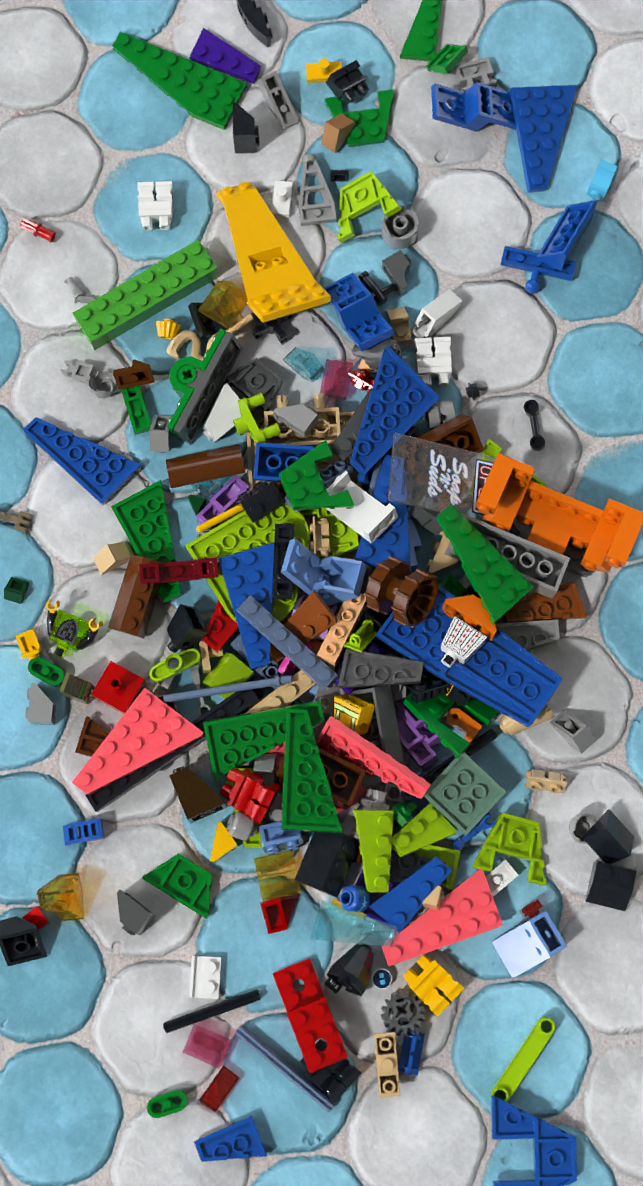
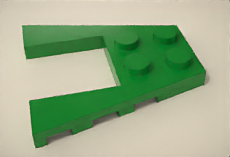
M411 692L404 700V705L419 720L422 719L428 725V730L431 733L435 732L442 739L441 743L446 748L449 747L455 753L454 757L457 759L464 753L470 743L439 722L456 704L486 726L499 713L496 709L473 698H470L466 705L462 706L447 698L445 694L415 703L410 699Z

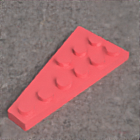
M478 870L441 900L439 910L429 909L384 944L382 950L388 967L503 926L484 871Z

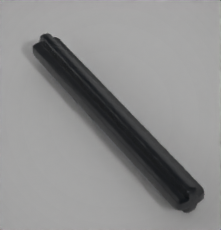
M254 990L164 1022V1031L169 1033L259 1001L261 999L259 991Z

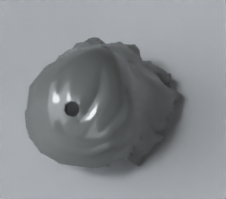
M391 339L382 341L371 349L362 352L356 344L352 349L354 356L364 359V362L371 368V371L378 369L383 350L387 346L402 359L401 347L396 341Z

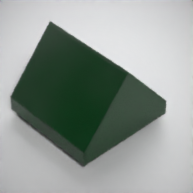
M188 495L191 507L197 517V514L205 508L206 500L195 495Z

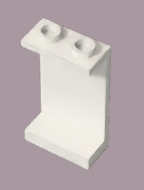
M347 471L339 475L326 488L328 495H334L346 490L349 491L354 508L325 509L371 544L398 518L393 505L389 503L387 506H384L351 481Z

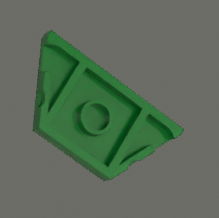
M176 854L165 863L160 864L157 868L142 876L143 880L205 919L209 917L212 874L182 855Z

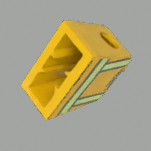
M351 694L335 696L334 718L340 720L345 726L356 731L359 735L366 734L375 705Z

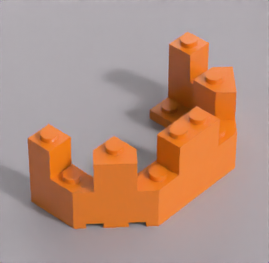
M498 453L476 503V508L485 514L484 522L506 532H510L514 520H518L524 526L530 525L532 529L528 536V541L562 555L568 542H571L577 548H586L581 565L590 571L610 572L611 567L623 568L643 524V512L610 498L604 510L598 509L531 481L535 470L534 467Z

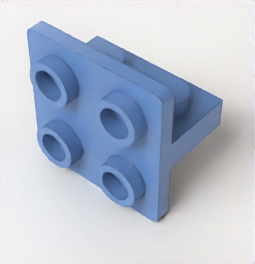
M281 821L259 826L263 850L265 853H269V855L278 854L281 849L288 848V851L297 850L300 848V845H303L301 831L281 830Z

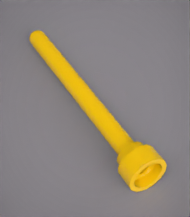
M237 505L198 525L196 530L201 533L244 511L242 506Z

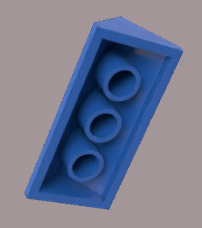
M596 200L567 205L536 258L539 261L562 271L593 218L597 205Z

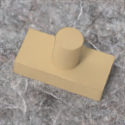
M201 639L199 648L203 674L211 672L209 658L223 656V649L217 654Z

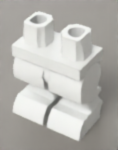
M172 181L156 182V189L154 182H137L139 218L143 230H153V223H159L161 230H170L171 222H173L172 195L174 194V187Z
M434 337V357L431 350L432 338H415L414 348L417 351V375L429 387L432 385L431 379L438 378L440 387H447L449 385L452 373L451 337Z

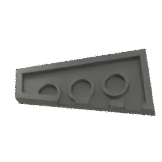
M372 388L369 389L331 446L343 461L353 452Z

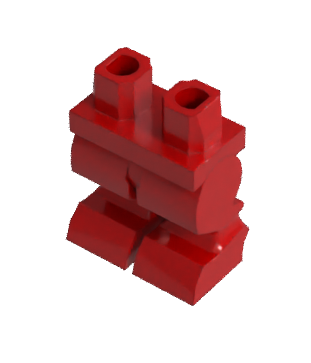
M233 767L229 771L227 779L235 783L234 787L225 783L219 794L228 799L227 805L244 812V815L250 816L252 821L261 824L267 817L281 785L272 783L270 786H265L262 776L251 772L247 768L241 771Z

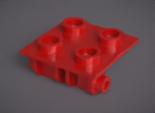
M358 369L348 374L352 376L350 380L352 385L359 389L362 388V391H365L367 386H369L368 392L375 378L370 376L371 373L364 369Z

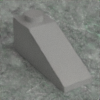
M277 71L257 80L265 100L282 129L299 122Z

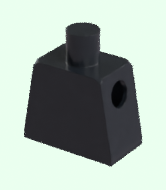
M179 605L167 627V632L171 639L167 647L174 653L179 649H193L208 633L195 607Z

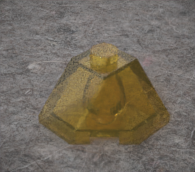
M79 873L58 875L37 890L40 908L48 912L50 910L57 914V918L63 921L84 919L83 892Z

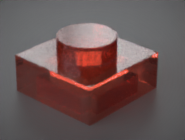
M535 900L519 910L523 918L528 916L531 919L540 913L538 909L543 906L539 900Z

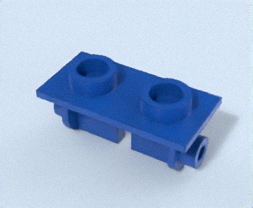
M409 1031L408 1036L406 1037L404 1034L398 1071L405 1074L418 1075L425 1033L416 1032L414 1034L412 1031Z

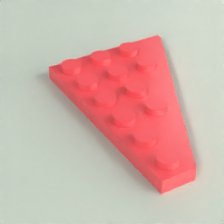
M144 688L72 783L90 795L111 782L149 765V763L158 758H162L200 737L202 738L205 733Z

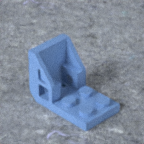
M295 538L289 541L281 573L308 595L315 589L327 605H333L359 598L367 565L362 561L335 556L319 559Z

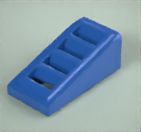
M101 818L63 826L65 846L105 839ZM92 825H95L97 835H93ZM85 826H88L89 837L85 836ZM80 827L81 838L78 839L77 828ZM69 829H73L74 840H70Z

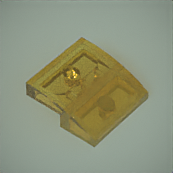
M293 850L254 859L263 901L302 893L300 882L294 880L297 868Z

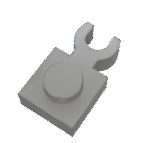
M65 361L64 363L69 369H61V372L64 376H71L74 381L87 384L89 376L93 377L96 367L81 361H77L76 365H73L71 361Z

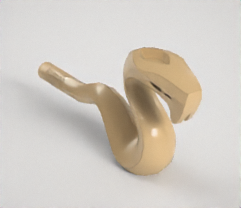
M248 314L232 328L225 331L234 335L249 324V322L253 321L254 318L251 314ZM191 330L179 333L166 350L168 355L179 359L178 351L187 341L192 340L190 356L203 361V357L200 354V339ZM214 335L209 339L206 351L212 345Z

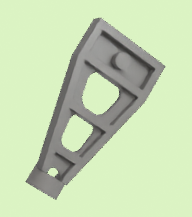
M306 154L302 157L303 173L298 205L301 226L337 222L334 200L319 168L316 155ZM317 176L319 185L308 187L307 177ZM320 192L324 203L309 205L307 203L309 193Z

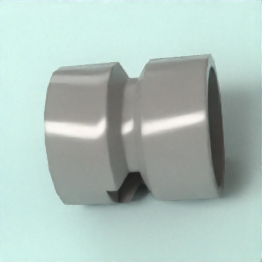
M452 400L441 401L439 405L435 402L425 412L429 428L438 427L441 423H445L455 417Z

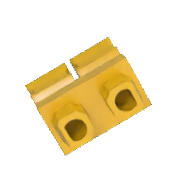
M423 954L416 961L423 969L421 974L418 976L410 968L403 977L409 984L408 987L438 1017L450 1003L443 996H440L436 988L442 990L449 1001L452 1002L463 991L464 987L457 981H454L452 976L435 960L432 961Z

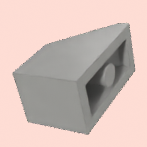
M303 404L275 408L273 411L276 420L303 438L308 435L318 421L317 412L312 407H306Z
M154 415L149 430L150 451H155L156 453L169 452L172 432L167 426L168 420L172 415Z
M562 710L549 722L569 745L580 753H583L596 741L587 725L565 710Z

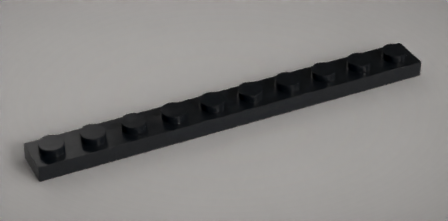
M253 689L238 691L191 723L205 733L204 721L240 715L260 700ZM206 735L85 796L95 812H99L204 740Z

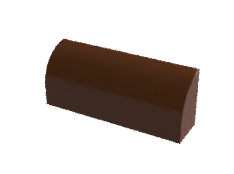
M239 444L166 460L171 488L245 473Z

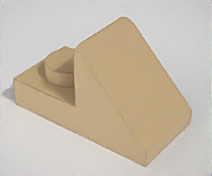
M405 308L386 310L389 325L395 333L392 339L398 344L412 342L408 323L409 316Z

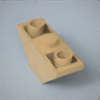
M443 531L440 532V535L443 536L441 542H436L433 552L436 553L434 559H429L426 567L429 570L428 573L434 576L455 568L458 559L445 554L450 540L446 538Z
M395 1032L374 1033L379 1098L400 1096Z

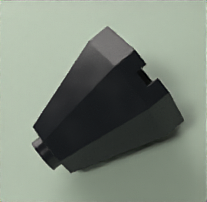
M361 943V945L355 944L331 966L326 976L339 987L340 985L346 987L345 990L361 997L368 986L374 954L371 952L372 948L365 943Z

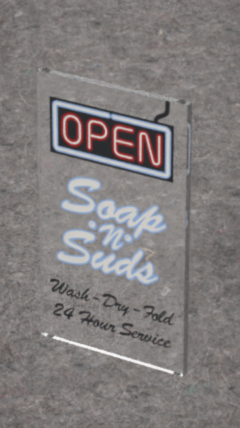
M394 433L388 500L437 512L444 511L452 504L461 514L463 513L484 522L485 514L476 508V503L496 457Z

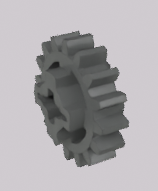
M399 991L398 996L392 993L391 1000L385 999L387 1006L381 1007L384 1012L381 1014V1018L385 1020L383 1022L385 1028L389 1027L390 1032L396 1030L397 1036L404 1032L407 1037L409 1031L415 1034V1027L422 1028L420 1021H425L423 1014L426 1013V1010L422 1007V1000H418L416 994L411 997L409 991L405 995H402V992ZM414 1007L416 1008V1016L413 1014ZM391 1011L394 1013L392 1020L390 1018Z

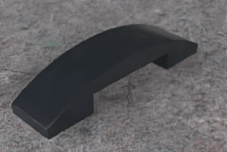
M275 524L273 599L292 600L293 582L281 573L289 541L294 539V524Z

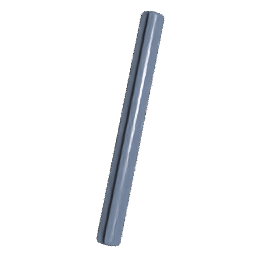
M241 1025L236 1030L235 1034L324 1110L330 1112L333 1109L335 1103L247 1028Z

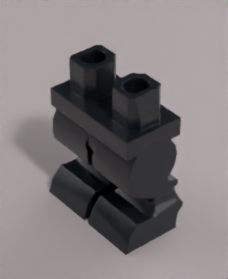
M319 1039L315 1047L319 1051H324L327 1048V1043ZM304 1058L300 1060L302 1066L307 1070L305 1073L321 1090L328 1093V1097L333 1103L347 1090V1087L341 1081H338L333 1074L340 1075L342 1081L349 1087L362 1073L355 1066L351 1065L347 1058L311 1073L308 1071Z

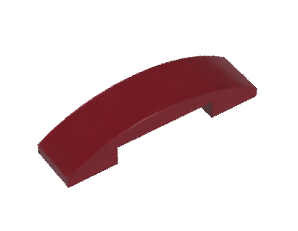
M217 558L139 564L140 584L182 582L219 577Z

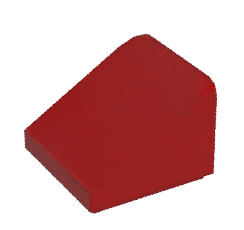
M40 906L34 907L22 917L24 920L35 924L38 931L50 923Z

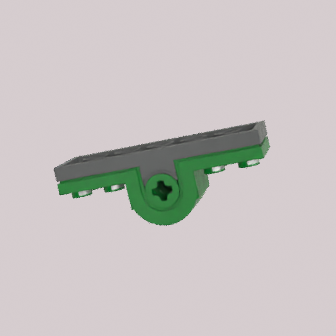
M221 328L218 334L214 335L212 345L205 352L203 361L192 356L184 357L174 363L170 370L169 379L173 386L172 389L181 399L177 404L174 415L169 418L167 427L179 440L190 445L243 349L232 333L226 332Z

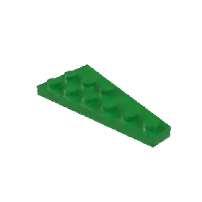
M451 504L436 519L446 538L452 543L455 555H458L461 560L464 572L473 589L478 592L482 600L481 604L484 609H487L490 621L494 624L525 597L534 586Z
M321 700L204 721L214 781L228 773L233 767L237 768L246 762H250L285 742L287 709L307 710L312 727L323 722L324 716Z
M287 709L281 830L342 833L343 831L333 803L324 766L321 762L320 752L314 738L308 711L303 709Z

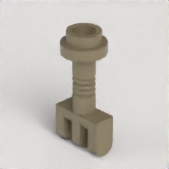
M0 511V519L15 523L14 530L22 533L28 532V529L21 526H30V522L24 520V518L32 520L33 515L20 511L17 517Z

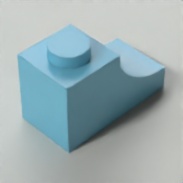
M601 159L588 188L587 195L594 200L603 202L618 166Z

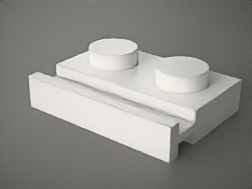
M192 956L189 998L219 999L222 957Z

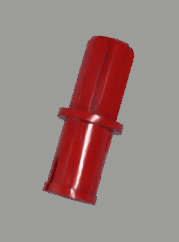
M23 218L20 222V227L33 233L35 237L39 236L50 243L55 239L56 232L43 227L41 223L37 224L27 218Z

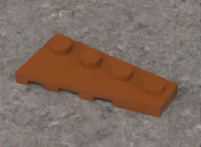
M572 581L560 585L553 599L539 593L523 597L504 614L506 623L582 619L586 618L587 615L575 583Z
M314 589L284 626L305 644L337 623L338 619ZM271 643L270 656L277 663L286 656Z

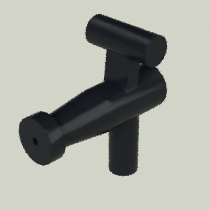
M367 271L362 272L358 277L360 281L364 282L379 306L388 300L385 295L397 289L394 283L380 289L369 277Z

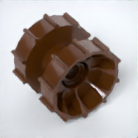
M390 555L388 559L381 563L379 562L371 577H368L369 582L364 593L368 603L367 607L385 615H388V612L393 610L394 621L415 629V626L426 621L432 608L435 607L437 594L440 591L437 583L438 577L418 568L416 572L411 573L409 563Z

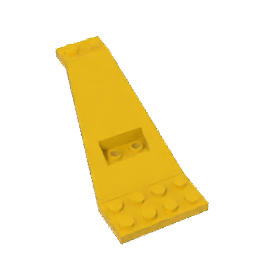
M242 182L237 186L224 187L222 190L216 191L217 198L225 208L248 306L263 323L331 302L330 295L314 279L263 198L250 182Z

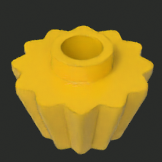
M172 319L156 321L158 337L173 340L178 335L181 325L174 323L175 320Z

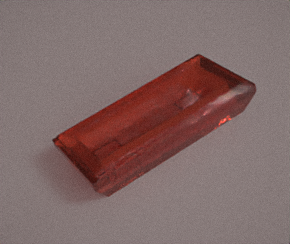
M223 1065L199 1100L216 1112L240 1077Z

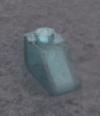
M297 347L283 359L303 379L310 382L319 379L326 370L314 353Z

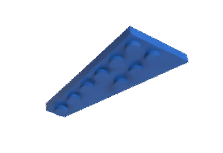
M37 417L23 429V432L102 506L142 467L136 461H131L122 455L113 453L109 449L89 440L77 437L73 433L66 432Z
M274 543L218 558L251 670L270 665L271 642L236 610L251 595L272 614Z

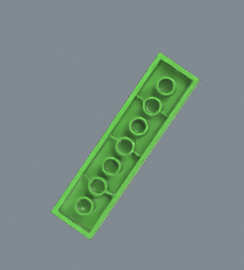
M198 239L73 312V316L93 349L96 350L219 277L218 267Z

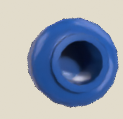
M348 885L341 892L340 902L343 909L348 912H363L369 906L370 895L363 886Z

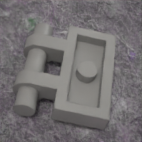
M489 57L454 67L459 85L467 84V87L461 88L463 92L474 85L473 81L480 79L483 84L492 87L497 86L496 79L489 81L488 78L494 74Z

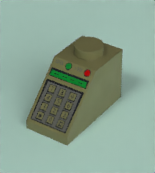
M66 673L60 692L66 698L88 705L89 700L92 701L94 698L91 693L95 686L86 680Z

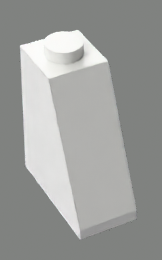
M448 289L422 308L410 332L416 338H431L457 312L462 300Z
M227 383L222 387L202 427L204 429L203 434L209 441L213 440L215 442L234 427L233 420L241 417L238 404L240 399Z

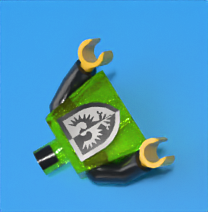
M52 599L46 603L48 609V635L50 640L57 644L53 652L55 656L63 659L68 649L77 653L79 650H83L94 643L98 629L104 624L102 621L96 625V617L87 622L60 609L57 612L56 609L60 606L59 600L56 601L55 606L51 604Z

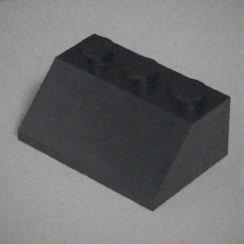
M314 832L294 880L338 898L360 841L343 833Z

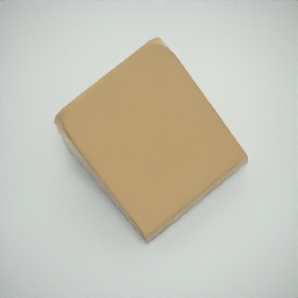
M437 886L423 901L422 904L425 908L440 909L443 895L441 886Z

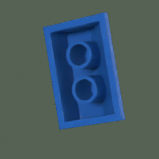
M256 443L253 480L281 482L279 473L312 450L313 446Z

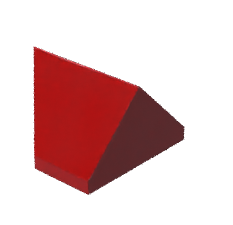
M300 894L260 902L268 934L288 929L287 926Z

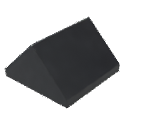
M608 809L586 832L582 839L604 863L613 864L631 856L634 836L614 813Z

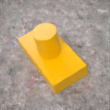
M323 58L319 63L306 64L307 84L326 82L331 73L342 68L341 61L329 62Z

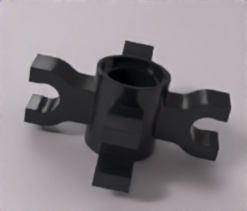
M290 314L270 320L276 321L275 325L268 324L270 321L252 328V334L256 340L266 332L275 334L282 345L288 339L286 338L287 334L281 328V323L293 318V315Z

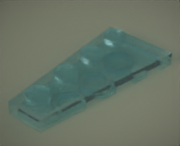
M322 900L310 939L392 947L398 927L358 912H348L341 906Z

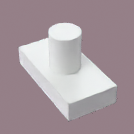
M275 180L271 209L274 217L289 218L293 182Z

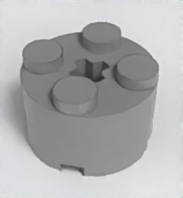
M400 206L402 210L389 217L384 216L382 221L383 240L394 250L411 246L415 243L418 235V216L412 209L409 210L404 208V206Z

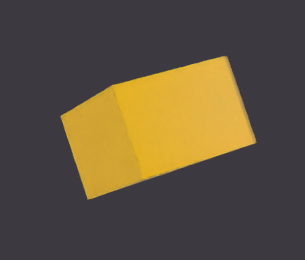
M220 821L217 822L210 859L214 863L239 847Z

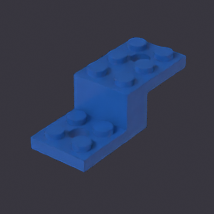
M476 82L465 92L437 83L431 86L432 117L434 120L475 132L479 131L489 122L516 130L510 92L480 82Z
M354 273L324 287L325 291L330 295L331 302L329 303L335 309L342 328L361 352L371 349L374 345L386 341L389 337L395 335L393 328L379 313L372 294Z

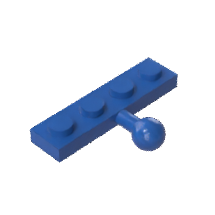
M509 246L504 247L500 265L532 272L531 279L525 285L528 293L535 294L539 291V274L572 281L576 261L568 260L562 271L539 261L536 258L539 253Z

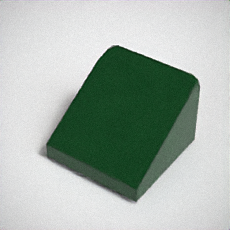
M11 577L4 588V599L22 604L29 582Z

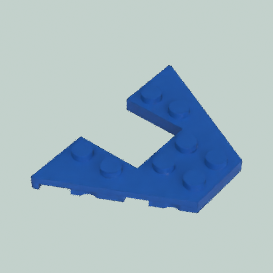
M491 1095L492 1139H533L534 1180L493 1181V1186H566L577 1181L576 1137Z

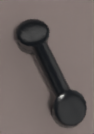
M528 400L524 404V411L530 417L533 437L530 439V446L533 450L540 451L545 447L546 443L539 430L537 419L539 405L535 400Z

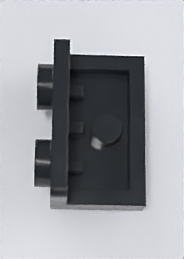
M210 298L206 303L192 302L188 306L199 339H210L219 332L220 328L226 330L216 298Z

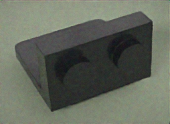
M260 481L253 486L254 489L252 491H244L237 496L236 505L242 506L252 523L285 502L273 482Z

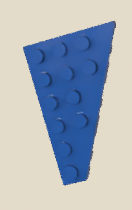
M576 85L512 87L510 89L527 192H544L547 189L577 89Z
M389 346L383 350L349 462L362 476L440 398Z

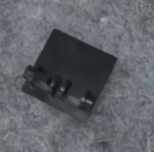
M423 669L420 683L402 685L412 691V695H410L411 701L419 703L444 695L447 691L446 686L450 684Z

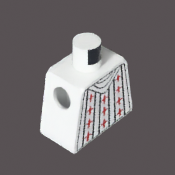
M454 617L441 644V650L446 653L441 662L449 668L452 667L456 660L461 664H465L485 644L487 637L457 617Z

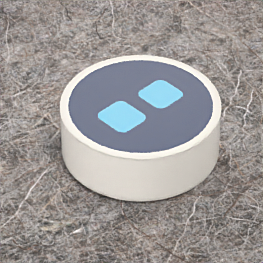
M381 968L373 973L372 983L376 988L386 989L391 985L392 976L388 970Z

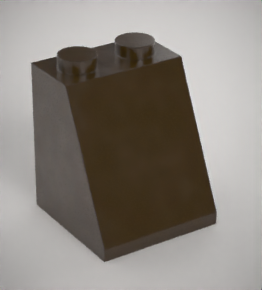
M179 767L172 771L173 774L169 775L185 816L190 823L227 808L225 802L189 768Z

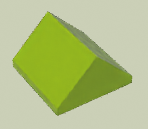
M225 652L202 683L208 688L244 683L249 681L254 672L235 655ZM235 692L218 695L226 699Z

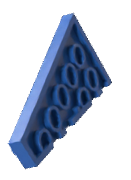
M388 454L384 455L373 497L384 506H387L389 503L393 505L398 518L372 544L361 536L355 560L362 561L366 565L377 567L379 562L381 563L388 559L390 555L410 564L406 491H401L404 488L402 486L404 484L402 483L404 482L403 458Z

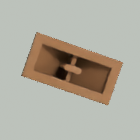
M343 114L326 121L321 144L337 153L356 122Z

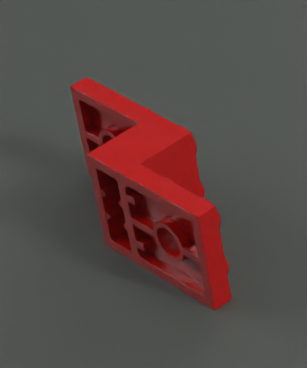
M306 959L272 973L309 1073L347 1058V1052L311 959ZM296 979L304 981L305 987L302 991H296L293 988V982ZM318 1039L326 1040L327 1048L324 1051L316 1049L315 1042Z

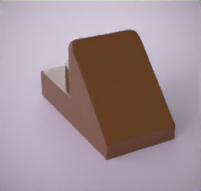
M133 360L131 367L116 369L113 372L118 390L155 383L150 365L138 360Z

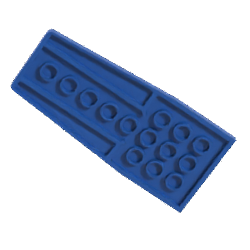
M439 585L440 591L437 594L435 607L432 608L425 622H421L413 629L394 621L395 616L392 612L377 632L376 637L409 660L424 662V670L526 727L532 726L562 681L558 674L497 627L493 640L486 639L485 644L465 664H461L456 660L451 668L445 666L441 660L446 653L441 650V644L453 618L447 616L442 607L446 599L456 598V596Z

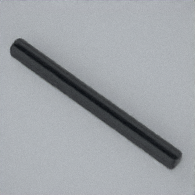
M489 729L472 741L464 752L469 757L496 739L497 733L493 729ZM454 755L422 777L431 784L453 761ZM404 791L400 793L405 801L414 797Z

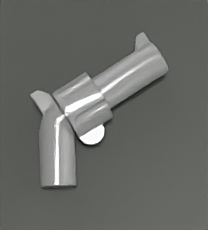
M73 277L64 280L72 290L71 293L75 299L74 303H90L94 300V296H85L86 291L80 287L78 288Z

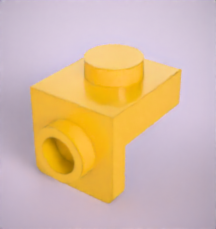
M34 628L15 635L22 652V659L27 657L28 660L39 656L38 653L43 648Z

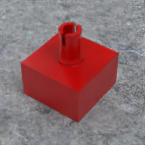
M110 661L91 695L98 701L125 714L145 688L147 682L144 678Z

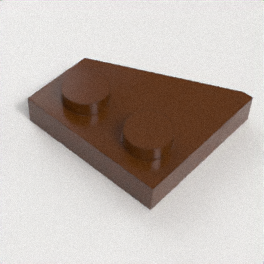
M88 716L85 718L75 753L92 757L108 734Z

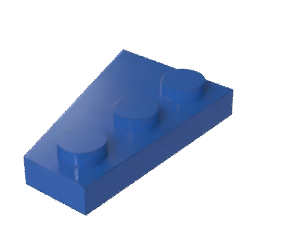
M252 1116L194 1141L201 1162L267 1157Z

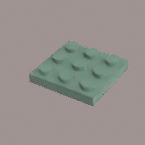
M464 752L458 759L454 758L431 783L424 797L466 836L506 791Z

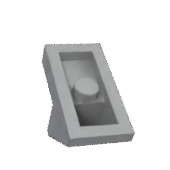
M262 754L255 758L253 771L263 777L265 786H270L275 782L276 755Z

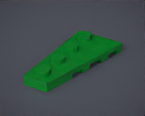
M422 0L400 53V59L430 62L435 57L442 0Z

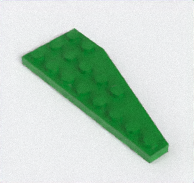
M119 32L112 45L115 52L134 65L140 73L147 76L148 80L163 93L174 99L176 104L188 111L190 116L222 130H225L233 115L232 103L238 104L247 88V83L123 32Z

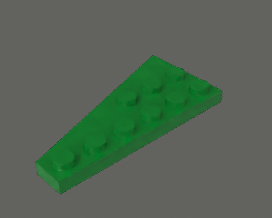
M161 480L111 506L138 556L161 563L176 562ZM179 582L161 583L159 595L164 604L182 595Z

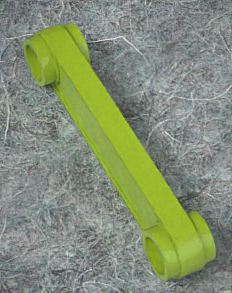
M542 1017L536 1022L492 1088L490 1098L496 1091L503 1090L505 1093L503 1100L509 1101L554 1033L555 1023L551 1018ZM545 1020L549 1021L551 1025L548 1032L541 1030V1023Z

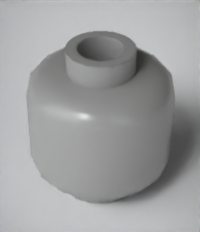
M236 812L234 815L231 814L226 829L229 830L231 837L246 841L250 836L254 837L258 826L255 825V821H252L250 816H246L242 812Z

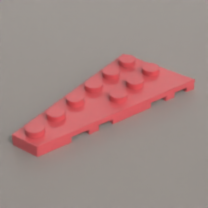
M330 716L316 740L318 748L366 770L365 774L371 777L373 774L381 777V781L386 784L389 782L397 784L400 790L419 799H422L431 786L423 777L412 772L407 766L402 765L393 759L391 755L384 753L375 744L368 742L356 731L351 730L340 720Z

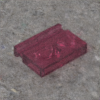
M326 359L320 393H324L325 396L347 400L351 376L348 374L353 370V363Z
M194 1024L182 1053L220 1069L232 1040Z

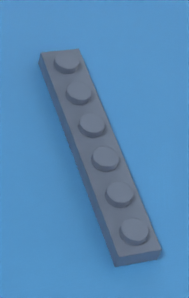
M251 595L237 608L236 611L322 690H325L336 678L337 674Z

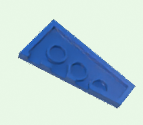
M435 856L417 869L415 873L399 882L389 892L384 893L379 899L370 903L369 907L396 930L401 932L423 906V901L437 886H440L452 869Z

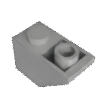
M31 683V688H28L27 699L30 702L25 712L26 719H28L30 724L55 725L56 705L36 683Z

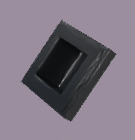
M349 169L330 170L331 182L349 181Z

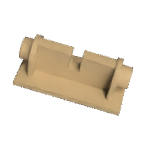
M313 517V523L310 524V535H313V541L310 542V550L317 557L318 554H321L322 557H327L328 553H330V539H322V536H329V522L326 518L316 521L315 517Z
M527 770L525 788L536 791L545 790L552 793H564L567 785V776H564L563 773L548 772V778H545V771Z

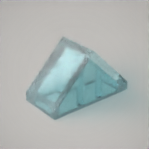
M214 479L191 484V486L210 503V499L223 487L221 481Z

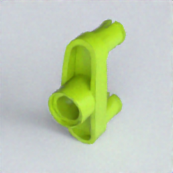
M262 393L247 399L238 400L241 417L234 419L233 423L239 436L248 432L255 443H265L267 439L281 434L277 423L264 429L258 428L251 414V409L265 404Z
M188 649L177 654H170L165 660L151 668L150 678L157 684H162L166 679L176 676L191 667H197L201 663L200 653L196 649ZM178 660L180 663L177 668L169 667L171 661Z

